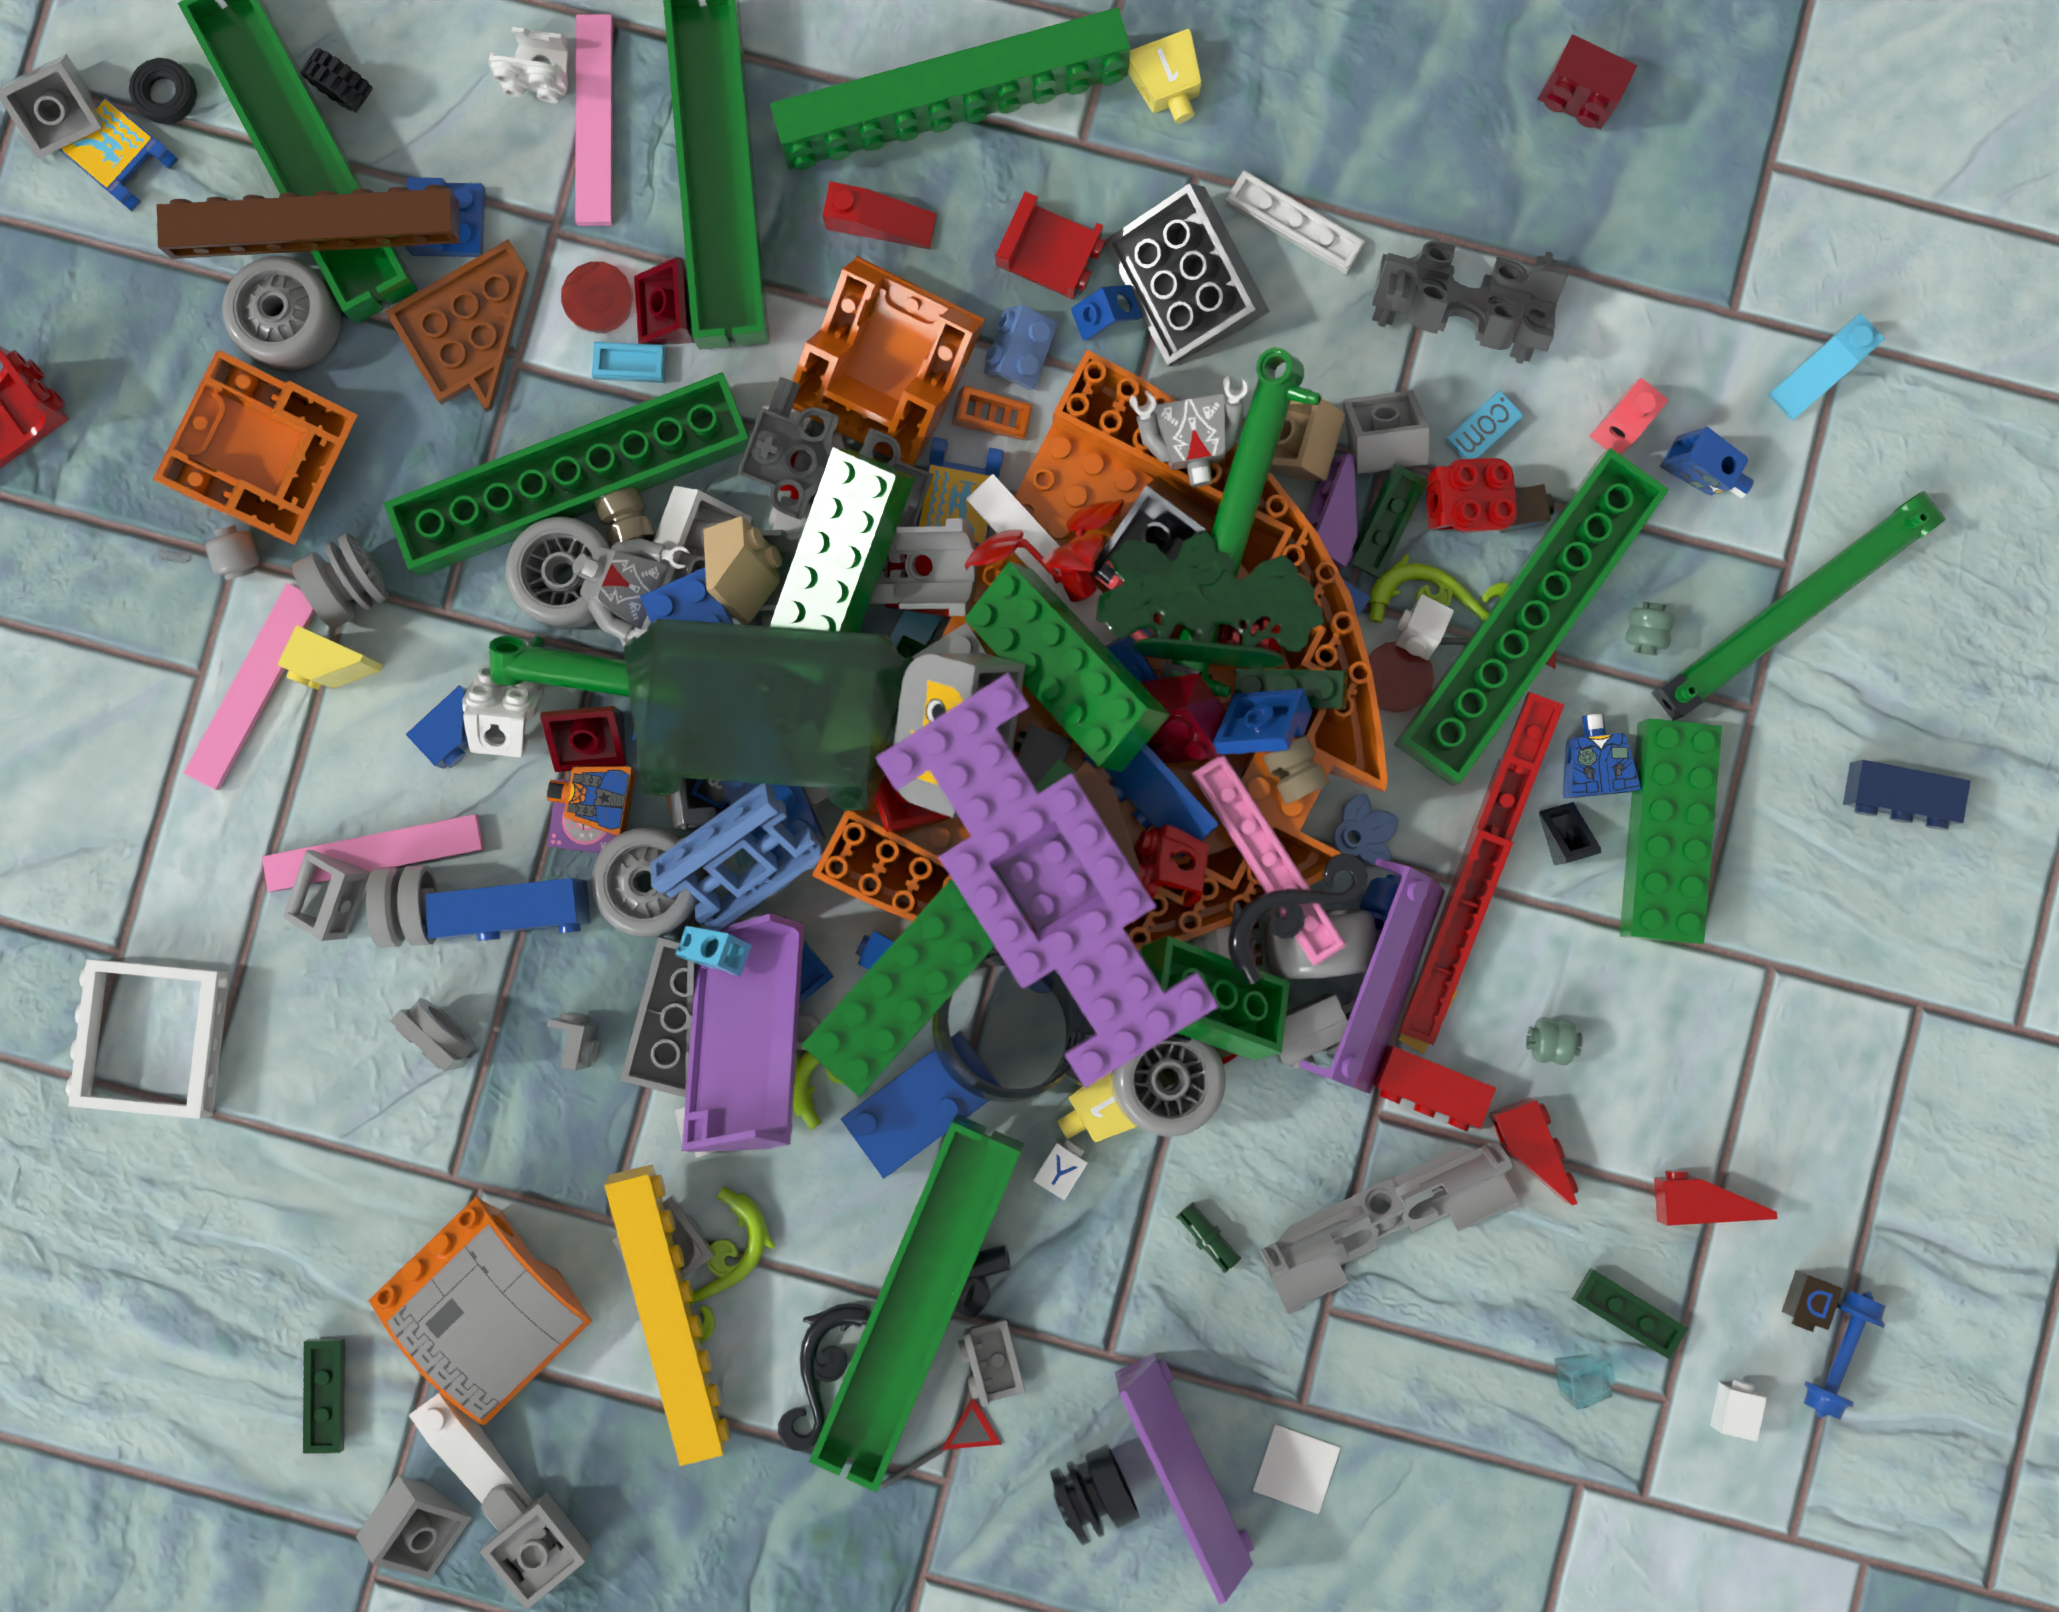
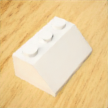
M674 486L653 542L664 544L666 549L669 550L678 546L684 547L690 554L677 551L672 556L676 564L686 566L683 569L674 568L667 560L661 562L667 565L659 587L705 567L703 529L739 516H743L751 523L753 517L700 490Z

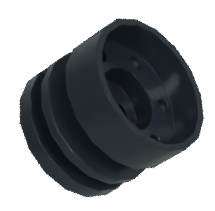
M1108 1444L1085 1454L1089 1472L1083 1475L1073 1461L1068 1462L1067 1468L1071 1480L1068 1482L1059 1467L1050 1471L1054 1489L1053 1494L1059 1511L1067 1527L1073 1531L1081 1545L1091 1542L1086 1525L1088 1523H1091L1098 1537L1105 1535L1101 1518L1105 1515L1109 1516L1112 1523L1118 1529L1140 1519L1131 1491Z

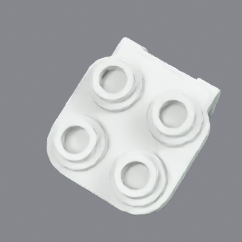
M512 27L511 31L519 44L515 58L498 56L491 52L488 65L494 73L493 78L499 81V84L502 86L501 91L505 95L521 98L524 92L533 91L537 92L536 97L539 100L547 103H557L558 98L566 96L569 83V49L565 35ZM538 57H544L550 61V65L534 60Z
M489 666L480 668L471 680L462 699L464 726L470 752L522 758L529 741V735H524L525 723L527 719L534 717L543 698V684L526 681L512 686L496 684L490 679ZM492 724L499 725V730L505 734L506 739L492 738V731L487 730L491 728Z

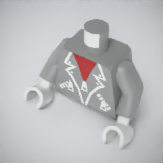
M1229 376L1224 378V390L1228 396L1226 399L1224 398V393L1156 405L1154 397L1147 390H1145L1148 400L1145 405L1137 406L1138 403L1134 395L1129 399L1131 407L1139 414L1137 422L1143 444L1160 462L1168 463L1170 470L1187 468L1191 487H1201L1213 483L1210 464L1223 461L1225 452L1230 451L1234 447L1242 427L1244 401L1241 398L1245 396L1248 389L1244 376L1241 378L1242 385L1237 390L1229 388Z
M639 538L615 542L611 549L599 548L594 558L580 554L573 564V573L585 579L580 594L589 602L588 609L598 626L625 642L628 640L633 641L634 647L639 653L647 654L650 650L640 645L639 638L646 636L656 641L657 637L654 632L648 629L639 632L634 630L635 628H642L647 616L640 596L659 587L667 565L661 563L663 560L669 561L676 569H683L686 566L676 564L672 556L677 551L690 554L689 551L680 546L669 550L666 549L664 544Z

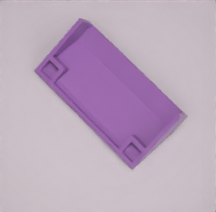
M1376 858L1374 865L1402 879L1333 1064L1330 1068L1325 1069L1303 1060L1299 1064L1300 1068L1368 1094L1371 1093L1445 894V890L1431 877L1411 867Z
M766 914L728 925L718 931L731 934L752 945L741 977L696 964L682 1151L760 1150L791 1144L804 924L774 914Z
M1153 1353L1114 1372L1118 1392L1219 1605L1227 1602L1252 1567L1253 1562L1249 1552L1255 1550L1246 1529L1238 1531L1168 1384L1174 1381V1378L1166 1361L1163 1360L1158 1363Z

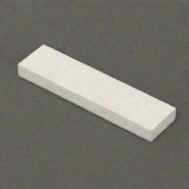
M1243 170L1225 200V204L1345 275L1366 242Z

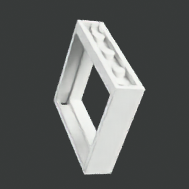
M86 959V964L81 970L79 980L82 987L81 1002L77 1005L75 1011V1021L78 1024L77 1037L72 1043L70 1052L71 1059L74 1062L72 1075L69 1077L66 1085V1094L69 1097L68 1106L196 1119L212 1117L230 972L103 959ZM107 972L201 981L187 1104L92 1096Z

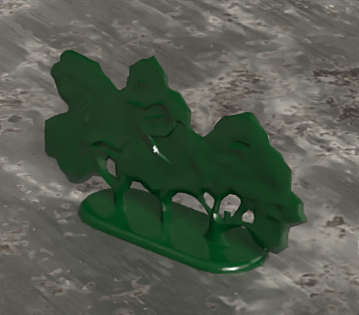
M1207 531L1185 540L1179 556L1174 560H1170L1162 553L1156 544L1135 539L1123 542L1120 545V549L1110 556L1115 574L1123 580V584L1099 596L1096 620L1099 623H1106L1108 631L1112 632L1117 639L1127 638L1140 628H1151L1158 638H1144L1136 641L1132 648L1139 654L1160 659L1248 668H1275L1285 663L1281 654L1269 649L1255 647L1259 642L1272 637L1280 647L1287 651L1299 652L1308 644L1310 630L1325 623L1322 617V608L1313 603L1314 588L1306 578L1299 575L1297 567L1287 556L1281 555L1263 561L1245 579H1237L1232 575L1233 561L1224 552H1218L1215 549L1216 543ZM1156 612L1161 614V625L1154 622L1153 617ZM1262 616L1269 617L1270 623L1264 631L1256 629L1255 635H1252L1253 624ZM1240 619L1248 623L1246 630L1240 627ZM1220 624L1235 627L1243 636L1241 646L1210 643L1211 630ZM1276 624L1281 626L1279 633L1271 634L1272 628ZM1176 625H1184L1191 631H1196L1200 635V641L1169 639L1168 637Z

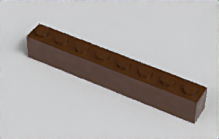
M428 185L425 187V190L392 187L388 189V192L355 189L352 191V194L319 191L316 192V196L282 193L279 195V198L246 195L243 197V200L209 197L206 199V202L172 199L170 204H157L158 248L171 259L455 244L461 243L459 200L450 188L447 189L442 185Z

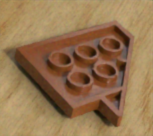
M508 239L385 310L402 342L441 405L472 388L484 410L488 413L493 409L529 272Z

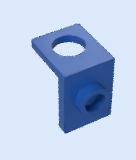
M1130 285L1102 287L1071 308L1083 341L1090 340L1115 322L1139 320L1142 318L1140 308ZM1117 295H1121L1127 300L1129 312L1124 311L1119 306Z

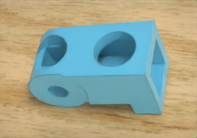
M685 926L682 940L675 955L687 961L741 977L752 945L728 933Z

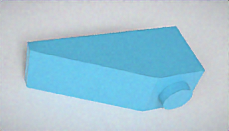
M1859 313L1768 395L1791 420H1794L1861 362L1885 338Z

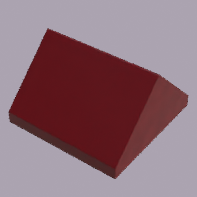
M675 257L635 275L638 344L672 345L694 343L687 267L683 259Z
M615 706L541 712L540 718L554 772L572 771L573 767H623L627 765L622 710Z

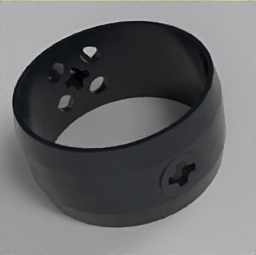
M998 950L990 952L975 970L988 966H1007ZM1056 969L1040 978V980L1051 989L1063 1010L1066 1023V1043L1063 1055L1056 1069L1038 1086L1024 1089L1003 1088L978 1077L960 1059L951 1040L948 1019L952 996L936 1012L932 1020V1034L937 1055L948 1074L962 1088L990 1101L1017 1102L1030 1099L1045 1092L1059 1083L1064 1077L1080 1086L1083 1085L1066 1059L1065 1052L1083 1042L1085 1034L1072 1032L1073 996Z

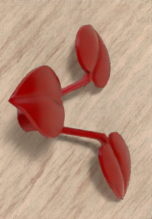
M1123 499L1099 502L1077 511L1066 523L1068 531H1076V538L1068 544L1052 550L1045 557L1028 540L1022 538L1024 536L1022 530L1013 529L994 534L981 542L969 555L964 567L967 571L970 566L995 563L1011 555L1017 548H1025L1051 574L1056 584L1062 583L1071 602L1084 600L1097 590L1090 572L1093 571L1096 556L1104 544L1102 534L1092 533L1085 535L1087 530H1095L1107 524L1117 515L1125 502Z

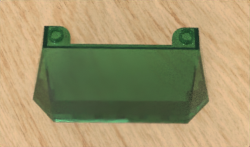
M657 619L648 626V630L638 638L634 636L624 646L643 793L660 797L674 794L681 787V777L827 788L829 800L839 808L846 811L855 809L869 810L885 775L875 757L894 746L902 682L907 668L914 659L911 656L905 659L892 649L893 643L880 634Z

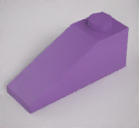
M1349 452L1333 458L1327 481H1319L1306 515L1307 520L1320 536L1337 569L1346 567L1351 561L1354 554L1353 546L1358 536L1354 456Z

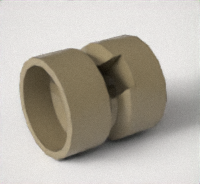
M631 487L617 490L601 497L595 502L594 506L601 523L609 526L605 533L611 547L615 542L638 538L652 541L655 538L656 532L650 517L642 515L646 507L638 488Z
M1307 735L1293 741L1289 750L1271 752L1262 757L1271 776L1278 777L1280 780L1276 787L1285 805L1330 784L1322 765L1314 764L1313 762L1316 753Z

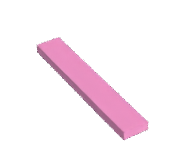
M611 14L576 15L575 222L577 226H613V17Z
M286 583L188 763L184 774L215 790L221 789L285 671V668L277 664L295 626L298 625L307 630L316 613L301 589Z
M1224 754L1222 757L1215 758L1191 774L1266 893L1289 888L1311 890ZM1299 904L1305 916L1304 926L1294 937L1311 964L1315 966L1345 947L1346 944L1320 904ZM1276 908L1281 917L1284 918L1285 910L1283 908Z
M473 814L262 856L267 890L268 892H276L294 887L306 850L317 851L358 866L371 873L373 869L397 868L483 851L485 849L479 816ZM316 866L311 884L330 881L332 875Z

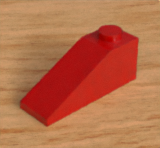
M829 181L822 216L826 230L930 250L937 213L866 188Z
M1688 1170L1665 1171L1666 1177H1654L1657 1222L1667 1226L1778 1219L1776 1211L1707 1181L1688 1175Z

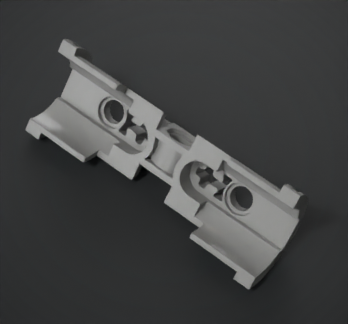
M964 518L946 519V526L896 527L885 562L889 556V560L892 563L906 562V569L892 570L890 576L888 570L882 569L869 604L899 603V609H949V616H966L974 602L977 582V566H970L967 571L964 567L969 555L975 549L973 533L967 520ZM760 530L763 538L771 546H775L778 549L781 559L787 557L793 562L803 533H786L784 530ZM920 555H926L932 561V571L927 576L920 575L915 569V561ZM780 572V583L759 611H775L787 579Z
M1492 1141L1477 1149L1449 1151L1292 1224L1277 1242L1260 1249L1268 1272L1288 1314L1302 1309V1304L1348 1284L1349 1282L1341 1265L1378 1249L1376 1240L1408 1226L1412 1233L1446 1216H1450L1455 1228L1459 1232L1502 1211L1507 1213L1520 1207L1519 1201L1504 1173L1513 1169V1166L1503 1148L1496 1141ZM1379 1207H1390V1209L1384 1213L1375 1212L1376 1209H1378Z

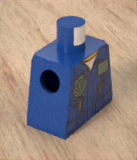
M1708 427L1677 436L1659 466L1708 495L1730 491L1739 498H1743L1754 484L1753 479L1742 473L1748 463L1747 456Z
M1604 714L1582 716L1584 737H1576L1566 741L1563 799L1641 790L1626 735L1624 733L1606 734Z

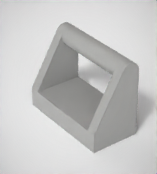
M306 850L283 917L321 941L347 939L370 873L358 866L317 851ZM316 866L332 875L317 918L301 913Z

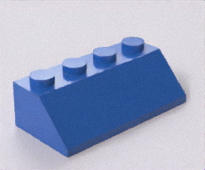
M1147 744L1143 746L1123 772L1103 768L1112 778L1110 786L1114 789L1117 799L1121 803L1125 799L1131 803L1136 809L1132 815L1145 830H1148L1150 827L1154 830L1157 827L1162 829L1163 826L1170 825L1203 841L1219 825ZM1082 749V751L1086 754L1082 758V760L1084 761V763L1087 761L1091 766H1093L1095 762ZM1177 853L1181 860L1187 855L1185 853Z

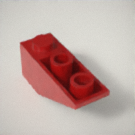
M1527 1098L1490 1112L1489 1116L1502 1148L1562 1201L1572 1206L1577 1205L1574 1194L1578 1193V1187L1573 1175L1570 1172L1566 1173L1560 1160L1565 1158L1564 1151L1559 1140L1556 1137L1553 1139L1547 1126L1551 1124V1118L1543 1103L1538 1104L1536 1099Z

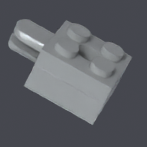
M1324 994L1286 1012L1282 1053L1275 1054L1278 1063L1297 1069L1300 1068L1301 1060L1308 1063L1313 1062L1314 1058L1312 1055L1319 1051L1327 1052L1328 1054L1336 1052L1350 1018H1346L1345 1013L1353 1010L1357 998L1340 1005L1336 995Z
M502 1484L492 1488L483 1500L481 1506L482 1513L497 1532L487 1539L479 1552L526 1610L586 1562L592 1547L547 1492L527 1506L513 1487L508 1484Z

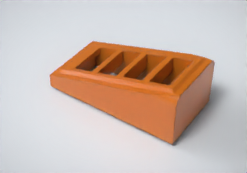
M964 385L958 392L951 424L966 429L1024 440L1032 405ZM969 401L975 402L972 416L966 414ZM983 404L989 405L986 420L981 419ZM998 407L1003 408L1000 424L995 423ZM1012 410L1018 411L1014 428L1008 426Z

